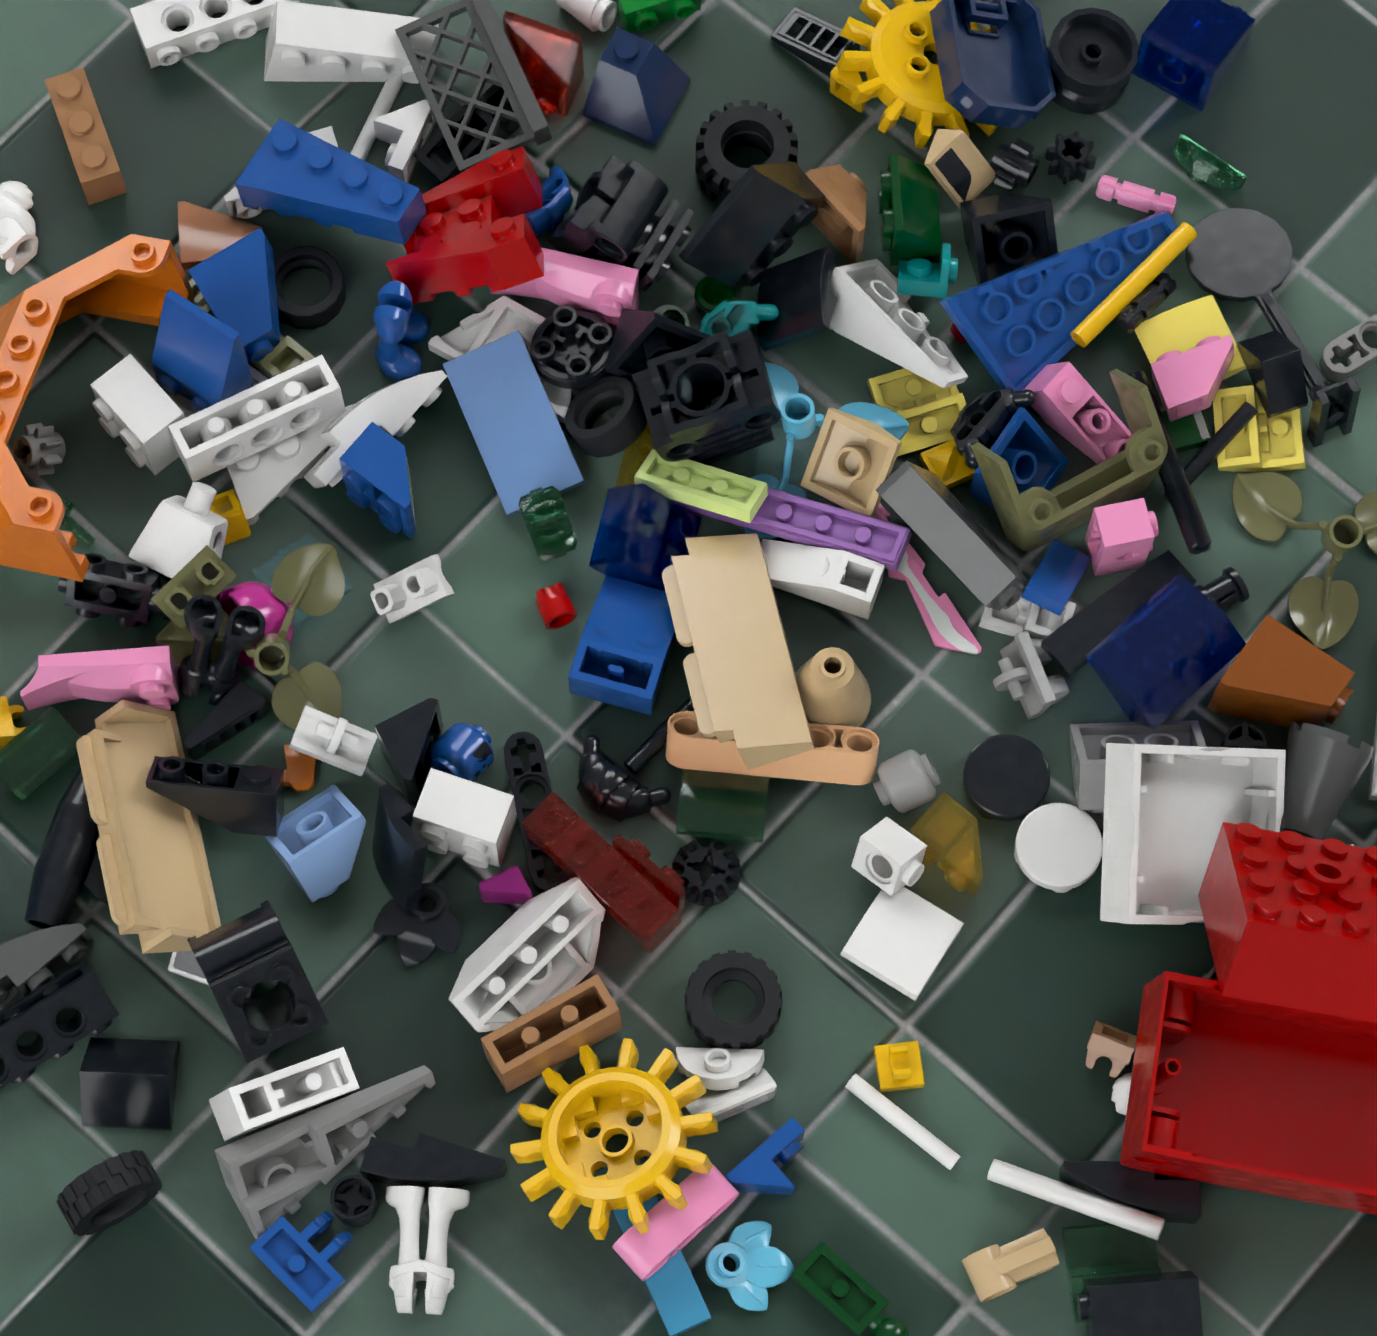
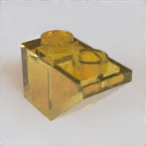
M943 792L910 829V833L927 845L922 862L928 865L933 862L945 872L943 876L953 888L959 892L967 890L971 895L975 896L979 892L983 881L978 820Z

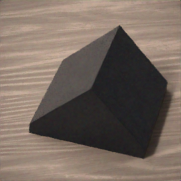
M623 309L607 356L605 370L634 382L632 374L648 369L646 361L666 353L688 348L710 335L654 312Z
M428 698L375 725L381 752L408 802L414 805L418 803L430 769L431 747L440 738L443 729L439 701L433 698Z
M90 1037L79 1071L82 1125L85 1127L172 1130L180 1042Z

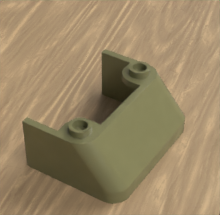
M1117 368L1109 372L1131 432L1124 451L1051 490L1043 487H1032L1019 494L1008 462L979 442L971 446L1004 534L1011 544L1023 551L1035 550L1089 521L1095 507L1124 502L1152 485L1167 455L1168 445L1147 385Z

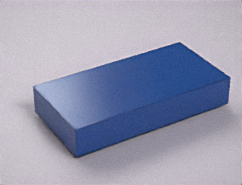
M1054 539L1027 584L1022 598L1061 616L1088 569L1092 557Z

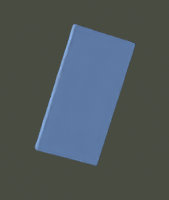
M519 330L442 364L508 517L585 484Z

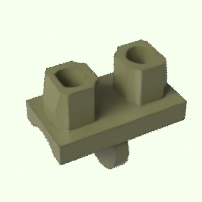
M206 545L151 598V601L182 630L186 626L184 610L187 602L196 595L204 594L215 598L237 575Z

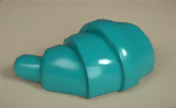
M724 300L711 313H706L700 322L702 325L699 331L710 336L726 331L729 336H733L751 329L752 325H757L760 321L775 320L779 315V310L773 304H757L755 301L746 300L729 302Z

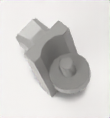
M1028 631L1017 633L1014 636V641L1000 650L1003 659L998 661L1002 674L993 680L996 691L1009 690L1014 701L1020 700L1029 720L1040 717L1051 705L1060 702L1069 693V689L1064 677L1060 674L1049 677L1045 674L1043 666L1052 660L1041 647V641L1045 638L1031 639Z

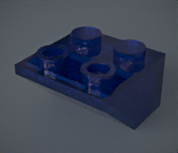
M644 483L610 488L606 496L589 566L604 575L665 591L662 572L666 567L673 565L671 556L689 555L685 538L697 537L701 517Z

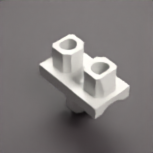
M438 554L373 584L375 590L371 591L370 596L379 615L386 614L388 622L391 624L454 594V591L442 573L441 560Z
M305 706L289 748L362 776L376 742L377 734L350 724L344 718L339 717L338 719Z

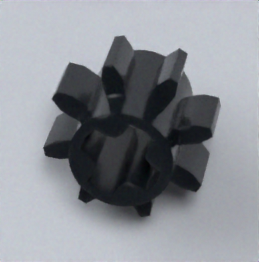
M1077 131L1073 135L1065 137L1057 134L1055 147L1049 146L1046 149L1045 159L1052 161L1049 164L1048 174H1056L1062 179L1064 185L1068 181L1076 179L1083 183L1087 174L1086 169H1094L1097 159L1093 155H1089L1092 152L1093 141L1086 142L1079 136Z
M1019 138L1011 146L1002 142L990 163V166L996 172L995 176H997L994 184L1009 192L1016 188L1017 185L1026 188L1034 177L1040 163L1039 160L1033 158L1032 153L1035 147Z

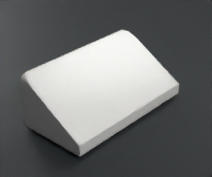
M761 1068L757 1076L754 1077L752 1074L749 1078L740 1081L739 1087L719 1091L708 1089L704 1095L684 1108L687 1115L712 1112L718 1123L774 1099L777 1085L764 1068Z

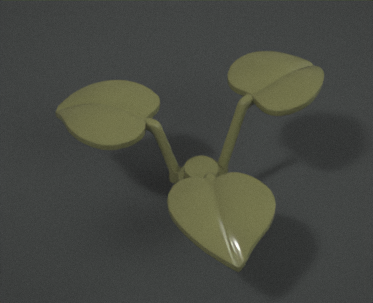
M1275 472L1238 473L1234 477L1232 484V504L1240 525L1249 535L1260 541L1275 542L1284 535L1287 526L1294 530H1320L1322 532V545L1326 551L1332 554V559L1324 574V580L1315 576L1305 577L1300 580L1290 591L1287 608L1294 626L1311 644L1320 650L1333 646L1352 627L1357 617L1359 601L1356 590L1351 583L1344 580L1332 581V576L1338 563L1342 560L1343 554L1348 553L1359 544L1364 535L1368 548L1377 555V491L1366 494L1358 501L1354 507V517L1351 515H1340L1330 523L1325 520H1320L1319 522H1296L1292 519L1301 512L1303 498L1300 488L1293 480Z
M314 543L302 546L287 554L278 563L272 577V592L279 600L291 604L278 634L270 633L264 635L258 641L256 647L251 646L244 650L247 652L248 657H254L257 669L263 674L273 676L280 673L283 675L289 673L291 675L281 678L275 684L272 691L271 704L279 720L294 730L305 706L338 719L342 715L343 693L340 681L334 671L320 662L307 663L299 672L294 666L288 665L291 647L286 636L298 607L309 616H322L332 612L339 605L344 595L345 576L336 548L328 543ZM222 609V624L213 644L210 657L213 661L218 660L223 646L224 631L229 614L224 609ZM170 621L157 635L156 643L158 646L169 645L175 661L180 664L185 657L192 654L194 637L190 634L187 626L180 630Z

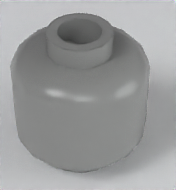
M910 749L879 764L878 776L880 780L873 783L876 793L884 806L892 803L898 812L905 813L933 800L936 796L935 786L941 784V781L927 753L920 755L917 751Z

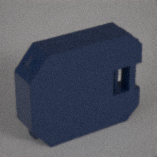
M941 0L930 11L944 99L970 122L1015 129L1021 128L1031 118L1035 121L1043 113L1044 106L1056 96L1041 11L1031 0H994L993 2ZM970 22L990 25L991 33L971 30Z

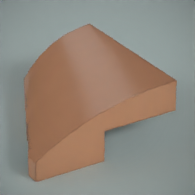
M185 201L178 202L181 265L184 270L191 269L255 230L261 228L263 231V227Z

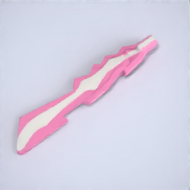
M879 503L874 518L889 522L887 519L890 518V514ZM909 543L898 570L887 569L889 578L906 581L935 647L973 655L980 654L982 650L980 644L947 594L943 593L938 597L922 574L925 563Z

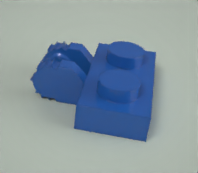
M328 1210L316 1217L301 1233L281 1216L249 1247L312 1314L346 1282L329 1263L336 1259L354 1238L346 1230L336 1235L331 1243L320 1253L311 1246L310 1243L324 1233L334 1219Z

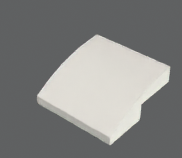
M905 887L892 896L881 889L840 955L916 1001L935 973L940 961L960 933L964 923Z

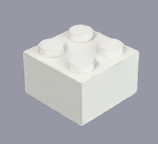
M131 354L90 384L96 398L92 405L101 416L98 419L100 424L113 439L117 436L121 437L127 445L124 448L126 453L139 468L146 465L154 475H157L179 457L168 426L184 419L185 415Z
M431 768L414 810L413 820L416 833L428 844V850L438 854H447L449 850L464 855L463 860L471 865L487 868L489 864L500 867L517 823L514 795Z

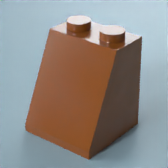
M1267 614L1220 679L1207 708L1214 713L1290 727L1291 722H1296L1300 727L1302 723L1322 726L1324 721L1332 725L1354 692L1348 685L1355 672Z

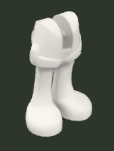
M419 1186L386 1187V1202L390 1206L395 1207L400 1223L398 1265L391 1266L389 1273V1286L394 1291L397 1313H414L418 1290L416 1289L417 1281H426V1289H424L426 1314L442 1315L448 1293L454 1288L455 1279L454 1269L447 1267L449 1224L455 1211L468 1206L470 1191L456 1188L429 1187L428 1240L425 1260H422L419 1257V1228L425 1188Z

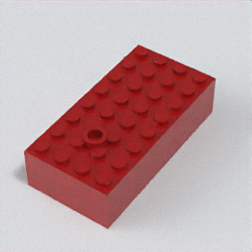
M1223 822L1198 894L1221 996L1377 1024V847L1363 848L1352 846L1332 838L1320 840L1303 837L1297 832L1288 830L1282 832L1260 829L1250 823L1232 824Z

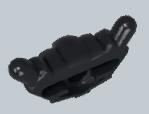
M1006 388L987 393L983 392L970 404H966L962 408L950 432L954 437L958 453L964 458L968 468H978V463L971 446L977 442L988 449L990 446H993L1018 408L1034 404L1036 394L1032 390L1013 391L1012 388Z
M592 734L584 739L583 756L579 760V783L577 790L589 802V807L598 814L603 813L621 822L626 818L649 813L652 807L669 802L671 792L668 788L659 787L649 790L646 786L640 787L638 783L631 779L627 771L620 766H612L610 762L604 759L603 754L600 753L601 742L599 737Z

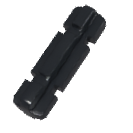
M1160 273L1115 317L1116 326L1120 327L1123 333H1132L1176 289V281L1171 279L1168 273Z

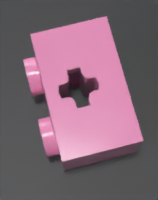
M1144 498L1095 507L1093 509L1085 535V542L1089 556L1092 557L1091 564L1095 577L1136 569L1145 565L1149 552L1153 550V541L1155 536H1158L1159 529L1154 511L1147 510Z

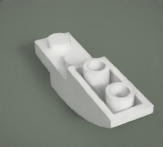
M442 370L420 374L388 385L349 407L319 434L330 448L307 472L304 478L315 489L324 487L327 484L331 487L335 486L343 476L339 458L371 422H374L392 437L396 435L400 438L415 423L416 420L412 415L421 405L425 408L428 407L442 393L443 390L439 385L447 375Z

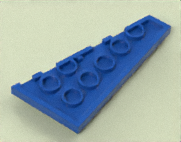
M1159 212L939 300V302L1000 390L1012 388L1013 391L1024 390L1046 365L1057 363L1077 345L1070 333L1178 226L1168 212Z

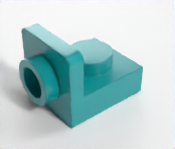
M942 244L940 263H931L923 258H914L909 261L899 260L897 294L946 298L948 283H956L958 258H951V244Z

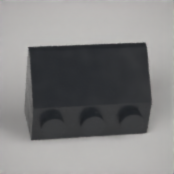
M795 162L752 165L679 254V257L685 263L730 288L753 287L767 276L769 272L767 267L775 258L783 255L792 246L793 240L791 238L795 233L814 220L818 214L816 208L826 196Z

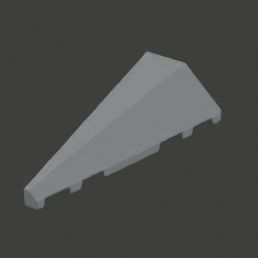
M425 1065L215 1149L214 1151L226 1187L255 1239L257 1240L281 1216H284L286 1213L293 1215L301 1208L299 1201L319 1183L326 1185L368 1146L371 1136L376 1138L374 1133L392 1116L398 1119L407 1111L405 1105L424 1087L431 1089L436 1084L432 1071Z

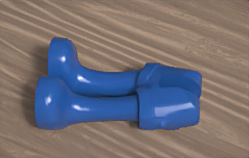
M390 281L378 292L377 300L380 306L375 307V313L373 314L374 323L380 337L375 348V357L382 373L389 379L399 382L420 375L422 370L421 357L413 348L407 345L423 342L430 333V325L427 317L422 312L412 309V296L408 287L402 282Z

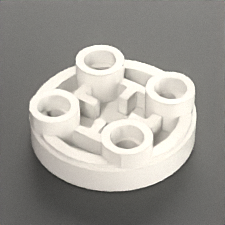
M1050 803L1036 808L1022 821L1015 839L1014 857L1023 873L1032 882L1057 893H1065L1085 883L1094 874L1102 857L1103 839L1096 822L1085 811L1078 810V807L1071 804Z

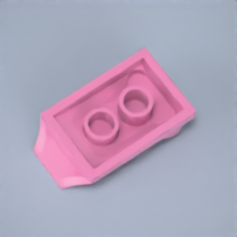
M541 248L544 253L543 277L506 290L491 292V294L545 299L559 306L568 305L572 306L575 310L591 312L603 319L611 327L612 333L615 334L622 310H638L639 269Z
M169 645L38 656L37 671L29 684L20 691V695L28 711L83 698L116 703L121 700H127L170 710L171 705L179 702L181 679L178 675L179 668Z

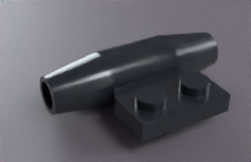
M81 766L58 803L34 867L24 920L39 929L62 925L84 886L98 901L108 904L96 841L100 836L98 826L90 815Z

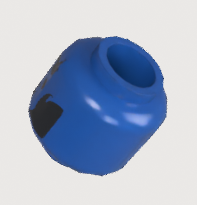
M453 724L431 747L430 768L475 782L494 760L491 737L478 725Z

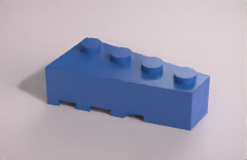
M280 118L235 182L244 207L256 210L262 207L275 210L277 215L293 218L296 215L313 219L319 225L331 228L333 225L353 229V232L403 245L406 244L426 214V208L419 188Z

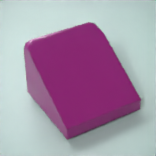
M513 866L480 882V885H478L483 902L523 905L533 898L531 890L518 866Z

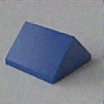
M1020 407L990 449L1008 462L1019 494L1032 487H1043L1050 490L1069 463L1068 459L1028 411ZM978 466L973 475L969 495L995 510Z

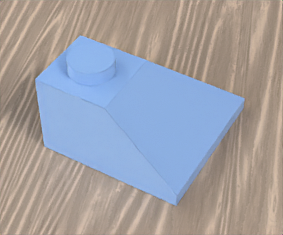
M333 784L282 817L277 837L265 836V838L297 885L313 903L319 898L333 894L340 884L350 878L366 820L360 811Z

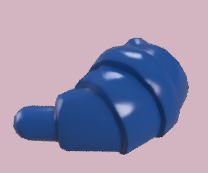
M554 166L550 169L549 177L544 179L542 184L543 207L525 213L535 236L545 231L555 230L564 221V215L573 204L568 178L564 170L559 166Z

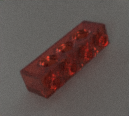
M554 791L522 821L527 836L571 878H579L604 909L650 953L682 922L679 909Z

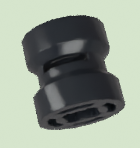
M348 1175L339 1179L334 1184L330 1196V1202L337 1218L343 1224L350 1227H361L369 1224L377 1214L379 1201L374 1188L366 1178L359 1175Z

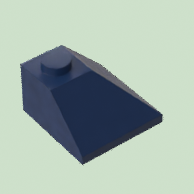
M617 27L599 60L583 109V116L656 147L690 83V77L656 44Z

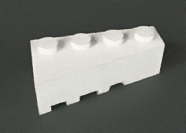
M277 0L266 36L264 81L386 82L387 78L397 76L401 77L404 82L419 83L395 29L420 18ZM421 31L408 37L412 48L429 53L436 35ZM417 58L421 68H423L425 61ZM432 63L426 78L428 82L432 79L436 64Z

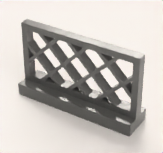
M460 0L395 29L460 173L485 159L491 158L501 150H513L536 142L538 146L552 140L546 119L490 0ZM467 11L472 23L466 37L446 30L452 17ZM441 23L439 28L434 26ZM421 31L436 35L429 53L412 48L408 37ZM475 32H477L481 42L473 40ZM443 38L463 44L455 63L436 56ZM469 47L486 52L488 59L482 72L462 65ZM417 58L425 61L423 68H421ZM432 63L452 70L445 89L428 83L426 78ZM492 67L497 77L489 75ZM459 73L479 79L472 98L452 92ZM486 82L503 88L504 95L499 107L478 101ZM433 93L441 96L439 104ZM448 99L468 105L461 124L444 118L442 113ZM508 101L513 112L505 110ZM475 108L495 114L488 133L468 127ZM502 117L518 122L523 134L510 140L495 136ZM450 129L458 131L455 140ZM464 134L485 140L479 154L466 160L463 159L459 147ZM491 143L497 145L495 147L490 148Z

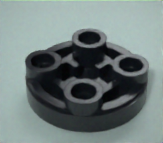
M560 306L553 311L552 316L539 325L532 337L530 350L533 363L539 375L554 386L566 389L589 386L600 380L607 373L605 363L613 341V333L611 327L599 316L588 311L575 310L572 306Z
M1012 734L991 736L977 744L970 752L963 771V786L969 801L977 809L978 813L988 820L1013 821L1026 817L1042 805L1050 785V769L1042 751L1031 741Z

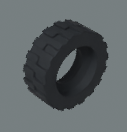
M728 950L727 953L720 954L718 952L711 955L709 960H703L698 965L695 973L692 972L685 992L687 1021L689 1026L694 1028L695 1035L699 1040L703 1039L707 1042V1046L728 1049H748L753 1046L756 1048L763 1044V1040L766 1037L769 1038L774 1032V1027L778 1024L781 1015L782 989L781 985L777 982V975L773 969L770 970L766 966L767 963L761 958L757 959L751 953L745 951L744 953H737L736 950ZM724 982H742L754 993L755 1008L747 1019L737 1023H730L720 1019L715 1014L711 1003L712 995L716 988Z
M132 1150L131 1152H123L115 1157H110L102 1163L91 1167L85 1173L80 1174L59 1193L56 1203L73 1234L88 1236L120 1223L146 1206L158 1194V1191L161 1190L162 1182L144 1151Z

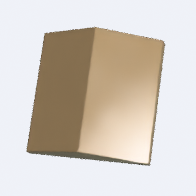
M828 408L800 486L849 511L874 518L882 498L876 489L890 476L902 442L874 422L835 408Z

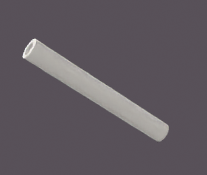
M998 1159L993 1160L988 1172L987 1180L1157 1241L1165 1224V1219Z

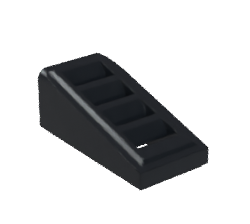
M796 7L790 11L771 35L772 41L829 78L830 72L837 65L844 50L860 51V44L840 36L842 29ZM796 22L802 25L794 37L787 35ZM811 31L814 35L807 44L802 42L801 40ZM823 39L826 41L820 50L815 48L818 42ZM833 46L839 49L834 56L828 54Z
M243 680L238 681L184 740L189 757L193 760H198L266 716L270 712L267 701Z

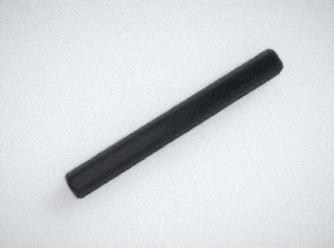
M1143 371L1128 374L1129 376L1147 385L1167 440V455L1158 473L1187 548L1193 555L1207 552L1211 548L1212 540L1148 377Z

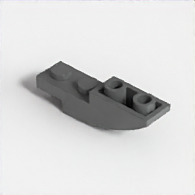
M82 923L59 925L34 931L0 945V1004L8 997V990L13 985L26 997L31 992L55 978L53 974L64 964L68 963L71 965L80 960L89 949L88 944L93 941Z

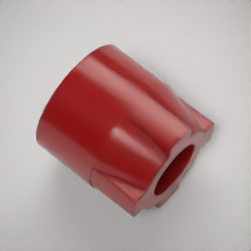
M556 583L536 592L537 599L535 601L547 629L553 630L564 627L577 617V612L562 583Z

